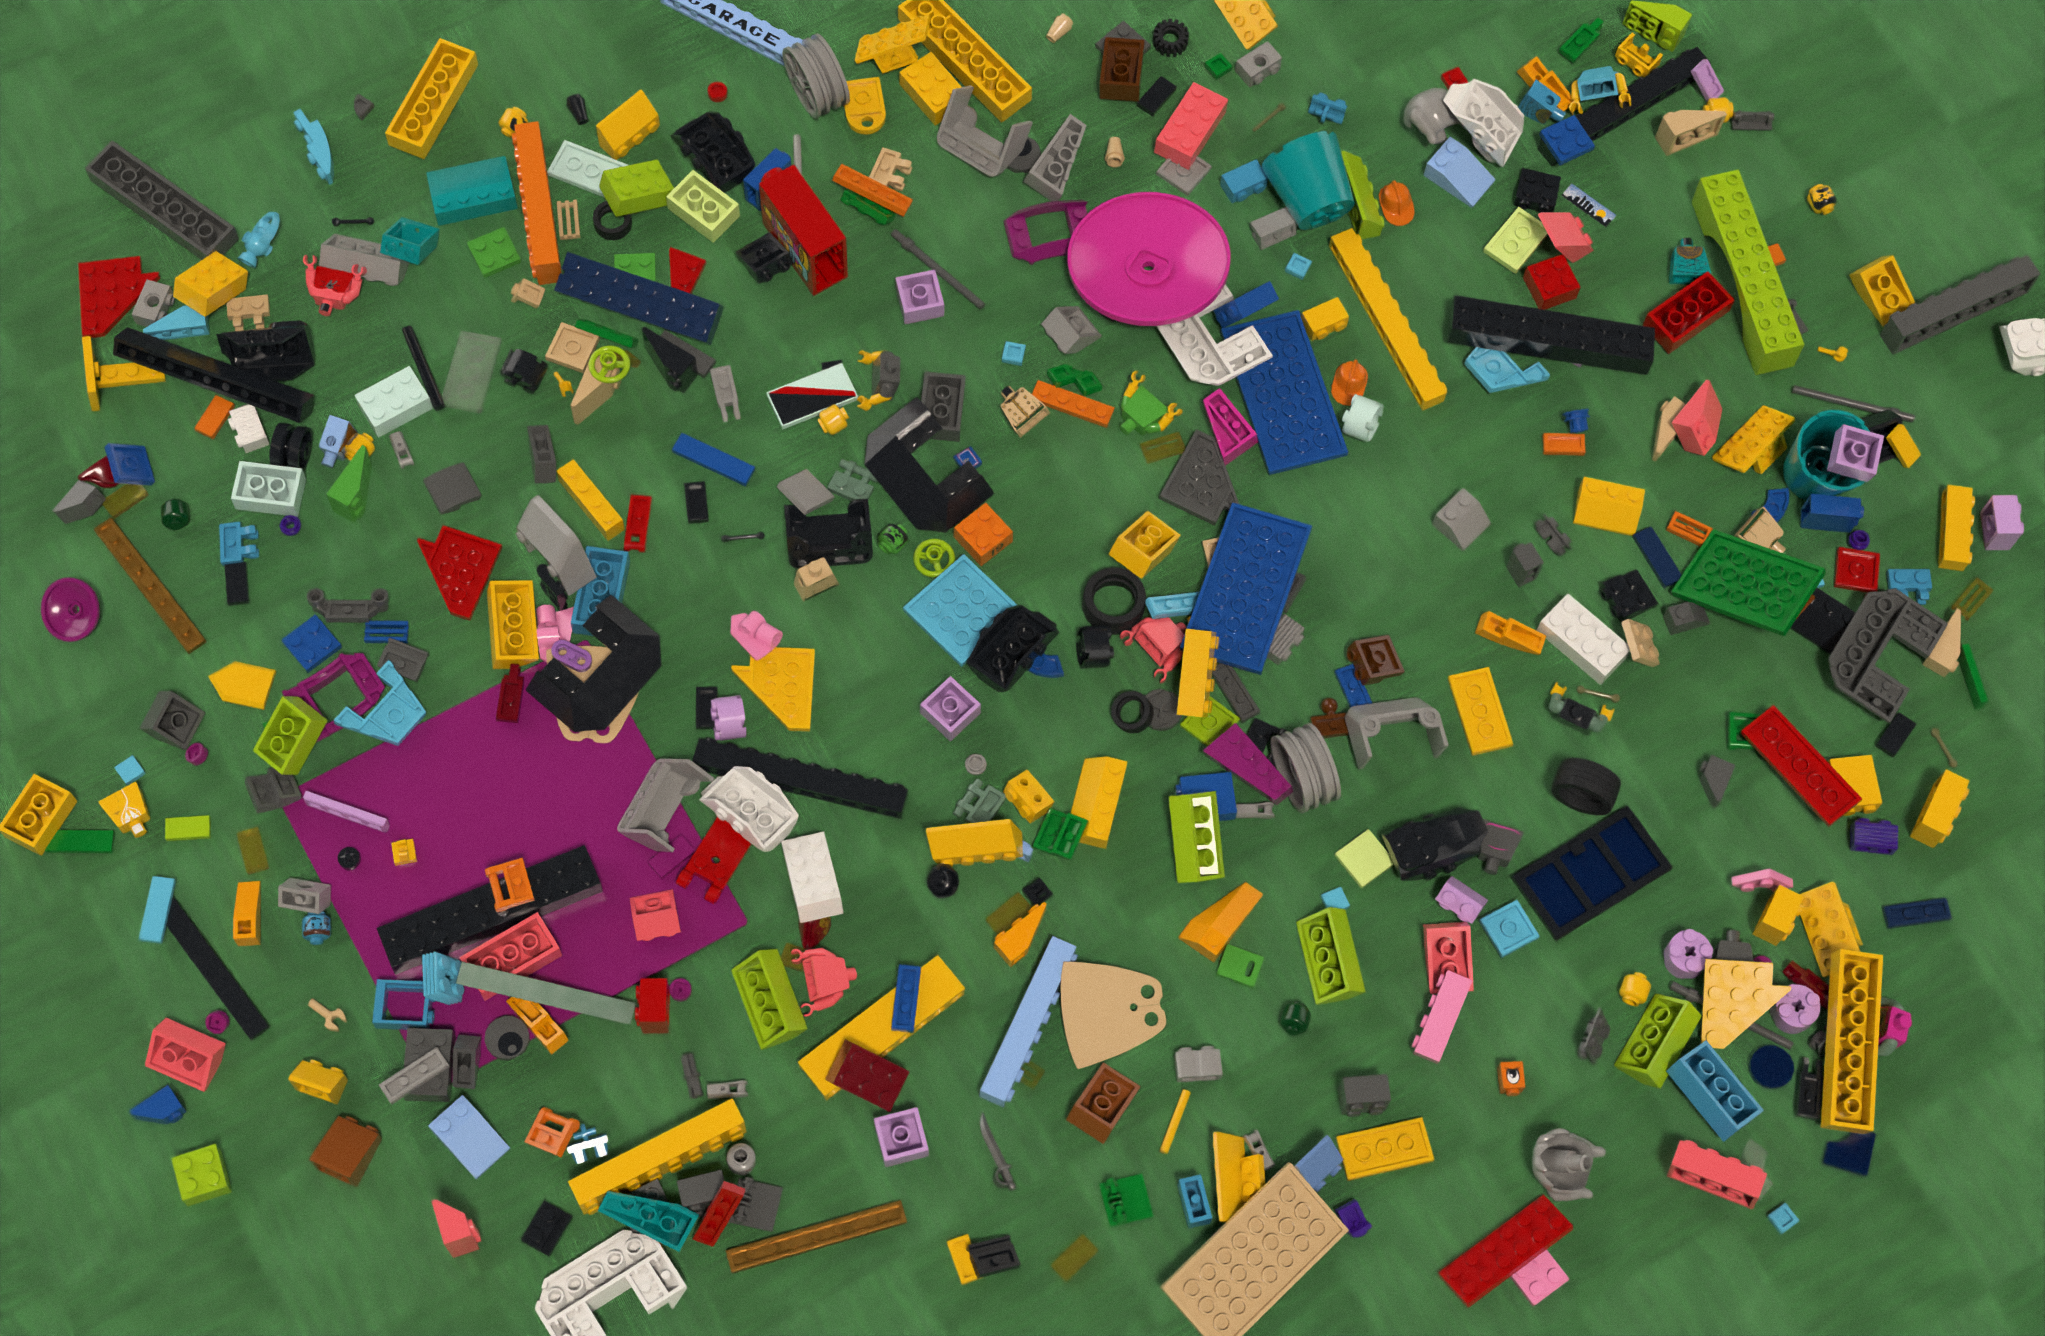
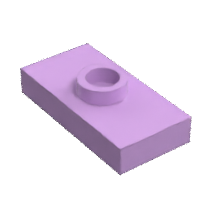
M1703 59L1691 70L1706 101L1710 98H1718L1724 92L1708 59Z

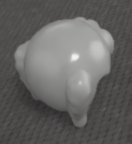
M1431 88L1420 92L1408 102L1404 110V124L1410 129L1411 124H1414L1422 134L1426 135L1430 144L1445 142L1448 138L1444 129L1450 125L1460 124L1465 129L1443 101L1448 92L1446 89Z
M1563 1128L1553 1129L1541 1135L1536 1141L1532 1157L1534 1176L1554 1201L1591 1199L1593 1193L1585 1186L1592 1168L1593 1158L1605 1156L1606 1150Z

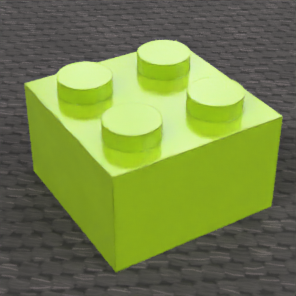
M216 1144L171 1158L181 1198L187 1206L232 1192L222 1151Z

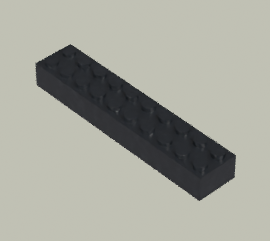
M1455 295L1449 310L1447 342L1647 375L1654 362L1655 328Z
M585 845L526 868L535 901L508 908L503 912H496L491 884L488 883L376 928L395 975L422 965L423 954H430V952L433 953L434 951L444 955L504 932L537 912L541 917L603 892ZM505 877L498 879L504 900L510 899Z

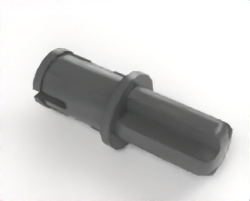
M692 1053L685 1054L681 1057L685 1074L683 1080H686L689 1098L696 1099L704 1096L699 1079L701 1074L697 1071L694 1055Z

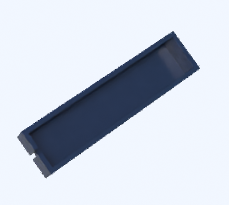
M567 252L561 268L565 272L564 274H559L554 289L557 293L711 346L724 306Z

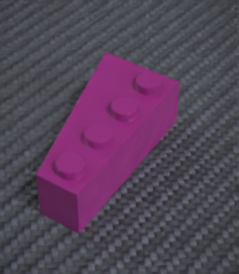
M1236 723L1203 750L1207 758L1213 760L1226 771L1231 772L1239 780L1248 784L1276 805L1280 804L1294 792L1288 781Z

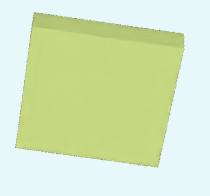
M1369 829L1334 855L1361 889L1394 865L1390 854Z

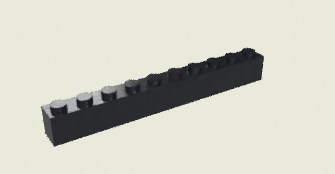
M1698 47L1692 50L1687 49L1680 57L1670 59L1665 66L1660 69L1658 67L1655 68L1648 76L1640 77L1634 84L1629 87L1627 86V93L1631 96V106H1629V102L1624 101L1622 103L1623 108L1620 107L1619 96L1621 94L1608 96L1599 105H1592L1582 115L1577 114L1576 118L1593 142L1693 83L1695 79L1691 70L1699 62L1707 58ZM1540 138L1537 149L1551 166L1555 165L1558 162L1542 138Z
M128 327L114 337L113 355L298 423H301L312 413L314 395Z
M699 738L692 762L707 773L719 776L726 775L734 766L750 767L756 772H761L767 781L778 785L782 791L901 820L908 799V789L901 784L894 783L890 785L877 778L869 780L863 778L862 775L856 773L851 775L845 774L835 768L828 770L815 763L807 765L794 758L787 760L773 753L762 754L753 748L745 750L738 748L737 745L732 743L720 744L711 738H705V740Z

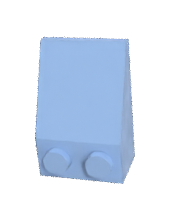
M1449 137L1428 161L1423 175L1471 208L1475 206L1495 182V178L1464 145L1452 137Z
M463 1095L428 1125L432 1133L476 1180L510 1150V1147Z

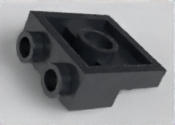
M1522 168L1514 206H1518L1521 209L1535 210L1540 213L1553 212L1561 177Z
M770 232L736 251L737 258L747 267L749 274L758 284L771 281L775 274L786 272L793 265L790 253Z
M1637 569L1623 576L1621 574L1603 582L1600 587L1602 599L1608 602L1613 617L1617 618L1620 624L1658 605V602Z

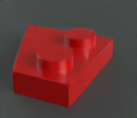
M670 247L671 287L692 294L707 264L706 260Z

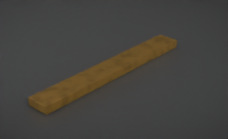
M110 517L93 529L186 652L191 654L207 643L114 520Z
M899 1200L726 1250L731 1273L733 1274L907 1223L902 1202Z

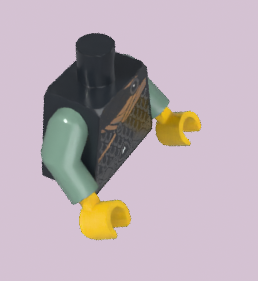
M1558 682L1555 683L1550 692L1552 696L1549 704L1550 711L1554 713L1553 720L1587 736L1590 735L1591 731L1600 732L1607 721H1611L1615 709L1608 710L1606 705H1603L1598 716L1595 710L1570 698L1562 699L1567 687L1564 686L1562 688L1558 685Z

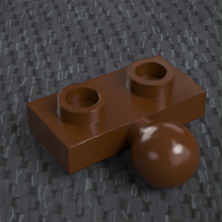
M1325 698L1321 703V709L1327 715L1310 718V723L1318 729L1324 739L1349 735L1345 722L1346 713L1335 714L1338 704L1333 698Z

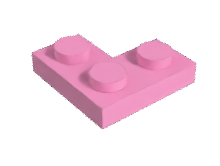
M1765 869L1732 877V885L1743 892L1754 891V888L1757 887L1768 888L1774 892L1779 885L1793 888V879L1772 869Z

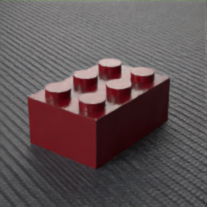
M845 1039L825 1080L890 1112L910 1071Z

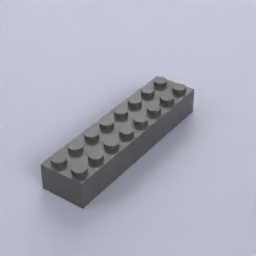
M111 141L84 168L91 182L201 260L215 251L224 255L239 239L234 226L114 141Z
M2028 255L2021 258L2017 256L2010 260L2008 264H1999L1988 273L1982 272L1971 281L1964 280L1953 289L1949 287L1936 297L1934 295L1929 296L1922 303H1914L1903 312H1894L1890 315L1888 323L1884 325L1880 337L1891 354L1894 355L2027 294L2041 273Z

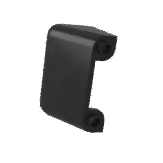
M857 499L850 502L848 513L808 517L795 505H784L788 556L792 567L799 569L823 557L829 566L863 564L872 559L873 547L868 499Z

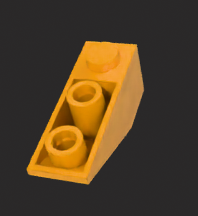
M261 881L238 882L233 916V939L238 946L261 945Z
M1045 902L1040 906L1038 904L1034 905L1028 911L1029 914L1025 918H1018L1012 923L1010 930L1007 932L1002 931L995 937L994 949L1010 968L1028 954L1046 912L1047 904Z

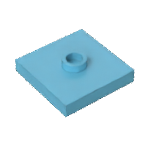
M1518 900L1479 920L1501 958L1540 937Z

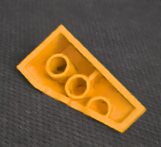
M1247 882L1243 883L1190 920L1178 939L1214 963L1262 898L1263 893Z

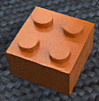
M984 503L954 527V538L980 566H983L1013 542V531L987 503Z

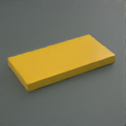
M1489 667L1448 676L1447 679L1471 755L1474 756L1512 747L1511 734Z
M1423 1117L1336 1136L1339 1153L1343 1158L1342 1164L1347 1181L1434 1162Z

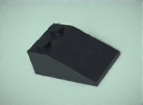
M644 326L642 334L646 351L668 387L673 391H680L684 394L698 376L695 356Z

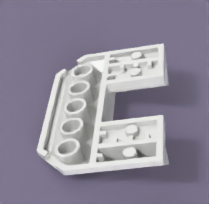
M1226 284L1218 297L1198 314L1173 324L1156 326L1191 381L1220 386L1273 358V355L1253 325L1216 344L1202 323L1200 317L1234 300Z
M622 1230L545 1278L535 1311L551 1336H606L592 1312L631 1287L647 1313L651 1314L669 1303L673 1310L686 1291L687 1286L658 1241L643 1234Z

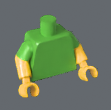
M1134 371L1131 375L1133 382L1129 383L1123 394L1121 417L1125 422L1119 428L1125 435H1129L1133 430L1142 436L1147 433L1162 432L1174 420V416L1182 414V409L1179 408L1174 413V408L1178 405L1177 403H1171L1167 408L1142 385L1139 387L1138 384L1145 381V375L1143 374L1138 381L1136 379L1138 371Z

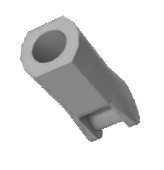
M398 431L390 434L389 439L401 469L410 464L414 466L403 433ZM408 454V457L400 459V456Z
M1236 803V818L1272 819L1275 817V814L1272 813L1274 803ZM1258 809H1264V813H1258Z
M740 1080L707 1084L708 1099L747 1097L746 1085H748V1082ZM730 1087H737V1092H730Z
M1256 1129L1253 1131L1254 1133L1248 1136L1246 1134L1243 1135V1138L1253 1155H1263L1264 1171L1275 1166V1163L1260 1133ZM1258 1141L1260 1146L1254 1148L1252 1143Z

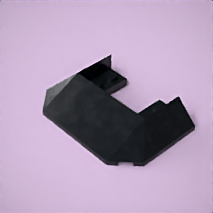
M916 397L868 435L865 466L917 530L946 533L995 493L982 474L980 475L969 461L940 484L936 485L912 454L942 431L943 428L931 415L929 409Z
M612 595L596 606L597 610L582 625L612 651L593 674L583 683L559 661L553 658L541 672H536L525 690L573 732L605 730L662 667L660 636Z

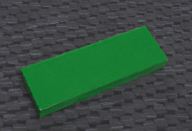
M579 319L575 324V327L629 348L637 347L639 342L638 338L586 319Z
M1969 643L1960 646L1958 661L1960 662L1959 664L1974 710H1979L1985 706L1988 698Z
M58 830L45 851L47 853L113 854L115 832L114 830Z

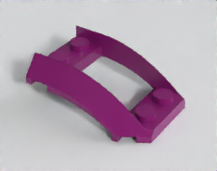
M1082 199L1051 201L1029 206L1013 213L1004 220L1012 257L1018 260L1024 259L1029 262V265H1033L1034 262L1068 255V246L1071 238L1051 241L1032 247L1025 218L1049 212L1065 211L1070 235L1072 236L1077 225L1087 215V201Z
M341 653L338 658L319 672L297 683V686L287 691L286 689L283 690L282 695L299 697L322 715L310 695L318 692L347 671L365 698L351 709L359 716H362L376 704L385 686L363 653H354V655H344ZM334 720L326 723L316 742L338 732L343 727L335 725Z

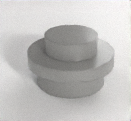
M972 754L965 761V768L972 775H980L986 770L987 763L982 755Z

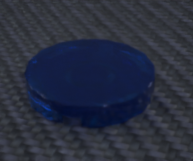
M1766 1045L1759 1048L1752 1055L1749 1062V1073L1752 1079L1757 1084L1763 1086V1088L1777 1090L1784 1087L1792 1079L1794 1062L1784 1049Z

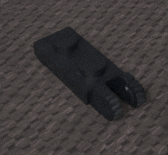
M1802 1058L1795 1117L1816 1121L1820 1118L1823 1086L1822 1060H1816L1814 1074L1808 1073L1809 1058Z

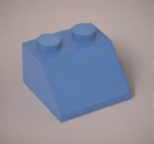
M1326 1135L1295 1165V1168L1318 1193L1326 1185L1324 1180L1329 1175L1334 1177L1342 1169L1340 1165L1343 1158L1331 1138Z

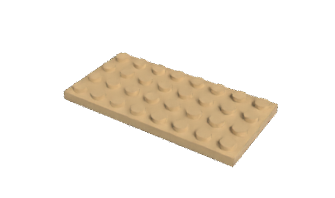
M1288 1162L1160 1286V1289L1201 1336H1243L1349 1230L1291 1162Z

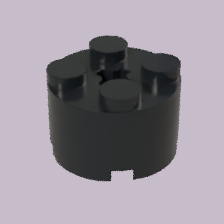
M510 349L500 374L505 378L504 383L511 387L519 385L527 393L534 394L544 378L548 365L543 360L541 364L537 362V356L520 349H515V352H513V349Z
M1110 626L1078 627L1076 636H1080V640L1076 643V655L1078 664L1082 665L1081 669L1106 668L1110 666V659L1114 658V648L1109 643V639H1111Z

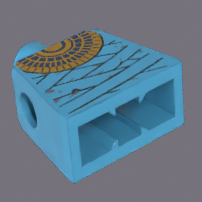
M1538 80L1534 81L1518 106L1519 110L1526 117L1541 124H1545L1550 117L1560 122L1566 112L1557 107L1561 100L1560 96Z

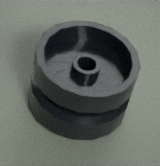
M279 423L271 439L270 465L302 468L304 472L312 450L313 438L311 429L298 426L294 430L291 424Z

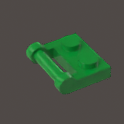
M1729 712L1728 750H1756L1748 741L1737 740V735L1743 736L1741 730L1761 714Z

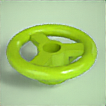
M603 346L591 355L588 364L589 371L596 380L602 383H615L627 375L630 369V359L627 353L617 346ZM615 353L619 354L623 361H618ZM600 355L602 369L598 373L595 369V361ZM614 368H623L618 375L605 377Z
M928 539L917 546L913 560L915 567L920 573L927 577L936 578L955 562V553L947 542L940 539ZM929 546L926 550V553L922 552L924 548ZM947 551L949 561L946 567L942 569L940 560ZM932 555H937L938 557H937V558H932L931 556H932ZM920 559L928 560L933 564L935 571L925 569L921 565Z

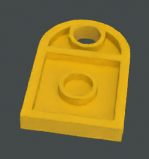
M872 77L846 81L850 94V102L844 105L848 126L856 133L864 135L879 131L886 120L880 78ZM864 121H871L873 123L870 127L862 125Z

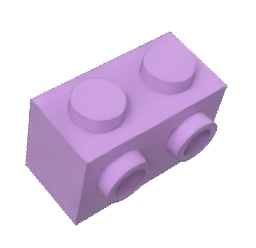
M1453 876L1448 879L1435 899L1442 908L1452 910L1460 920L1467 923L1470 922L1471 924L1488 902L1486 898Z

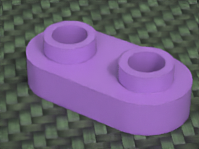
M559 640L553 644L551 648L552 656L561 664L577 672H586L591 668L592 657L588 651L566 640ZM561 650L567 651L565 655L559 654ZM585 660V663L583 665H579L578 661Z

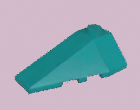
M611 1191L607 1192L598 1209L599 1212L680 1252L699 1214L679 1204Z

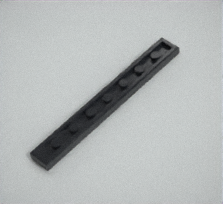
M172 897L166 924L167 928L249 1039L253 1041L270 1029V1027L174 897Z

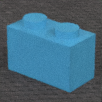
M1256 159L1223 174L1220 186L1231 203L1241 202L1254 193L1259 194L1263 192L1267 187L1268 177Z
M1201 1174L1179 1179L1177 1187L1188 1229L1210 1224L1212 1215Z

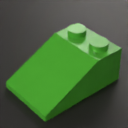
M363 445L326 494L333 512L353 523L365 513L372 470L369 454Z

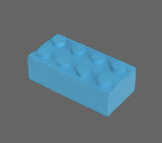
M586 546L585 553L597 578L577 590L571 619L573 633L593 636L582 625L597 610L596 606L610 595L622 603L630 566L629 553L626 551Z
M1707 1040L1666 1070L1723 1142L1764 1111Z

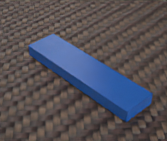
M681 433L672 448V453L745 487L755 471L754 466L684 433Z

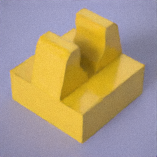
M404 839L391 843L395 866L417 862L413 839Z

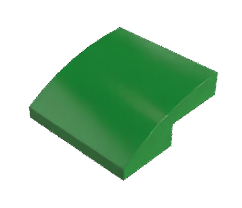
M1049 808L1033 848L1059 858L1072 860L1088 820L1071 813L1065 814Z

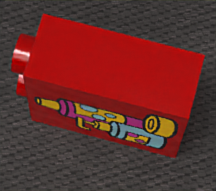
M793 164L784 170L776 167L766 172L759 183L763 225L790 253L793 268L811 294L815 296L848 277L846 237L797 167Z

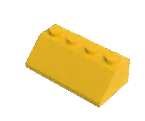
M533 580L490 581L487 589L493 669H510L511 664H519V667L538 661Z
M1107 756L1086 758L1084 760L1071 814L1088 820L1079 843L1103 849L1107 848L1127 769V761Z
M1011 819L926 828L932 858L937 864H947L951 867L954 864L970 866L974 862L994 863L995 860L1000 859L1014 861L1016 858L1023 857L1022 831Z

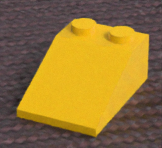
M1894 255L1882 256L1849 274L1857 293L1883 328L1888 323L1890 315L1896 311L1903 312L1915 303Z

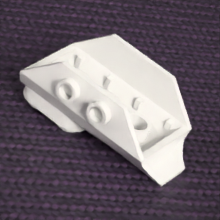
M1476 79L1465 84H1452L1443 101L1472 135V141L1476 149L1489 162H1496L1499 166L1503 167L1523 132L1525 115L1508 98L1506 93L1498 87Z
M2045 318L2017 320L2009 325L1999 326L2012 370L2025 376L2043 375L2045 373Z
M734 766L726 775L718 776L701 792L702 797L699 799L713 810L720 820H726L743 838L759 850L765 852L773 850L790 834L799 817L781 788L776 784H771L761 772H756L750 767Z

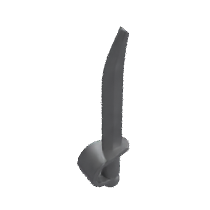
M982 1112L980 1116L981 1132L998 1167L997 1172L993 1176V1183L999 1188L1008 1187L1010 1191L1016 1189V1184L1013 1182V1177L1009 1171L1012 1165L1006 1164L987 1124L985 1114ZM1001 1173L1005 1183L999 1180L998 1174Z

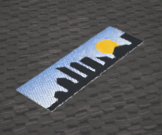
M1573 184L1561 195L1605 227L1616 217V214Z

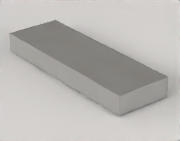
M436 1047L380 1083L379 1087L392 1105L450 1066Z

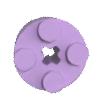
M741 695L712 699L710 712L715 726V740L723 741L745 738L746 727H743L745 713Z
M1693 929L1681 931L1671 939L1664 950L1665 967L1677 978H1696L1704 971L1705 958L1712 959L1713 947L1701 933Z
M1791 984L1788 985L1791 986V990L1770 1008V1014L1775 1022L1774 1024L1781 1031L1788 1034H1797L1807 1030L1818 1018L1820 998L1806 986Z

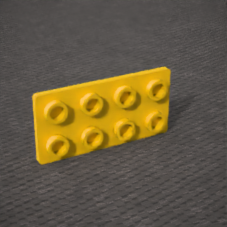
M1214 0L1247 50L1251 49L1278 27L1274 20L1276 15L1266 0Z
M929 14L918 16L911 21L900 22L894 27L883 28L877 33L864 35L859 40L854 61L856 64L874 59L882 74L917 62L918 56L912 45L926 40L931 17Z
M1763 405L1712 456L1713 461L1745 473L1753 465L1755 472L1762 474L1787 449L1783 433L1795 422V418Z
M1835 882L1827 883L1800 894L1804 896L1801 904L1804 906L1800 916L1823 977L1830 976L1831 953L1839 949L1861 952L1859 946L1863 945L1850 907L1842 902Z
M1217 1131L1213 1132L1218 1215L1219 1221L1226 1223L1265 1185L1264 1158L1260 1154L1245 1157L1243 1137Z

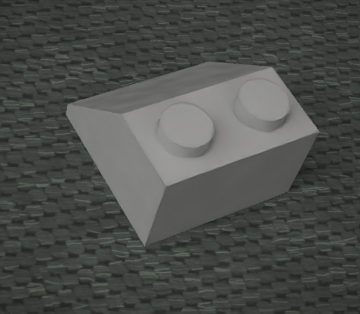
M1079 306L1055 307L1041 323L1046 329L1047 335L1054 339L1058 344V349L1065 354L1077 353L1102 336Z
M1462 488L1435 515L1432 525L1459 549L1464 551L1491 525V522L1480 502Z

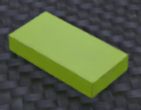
M210 815L165 818L166 841L211 838Z

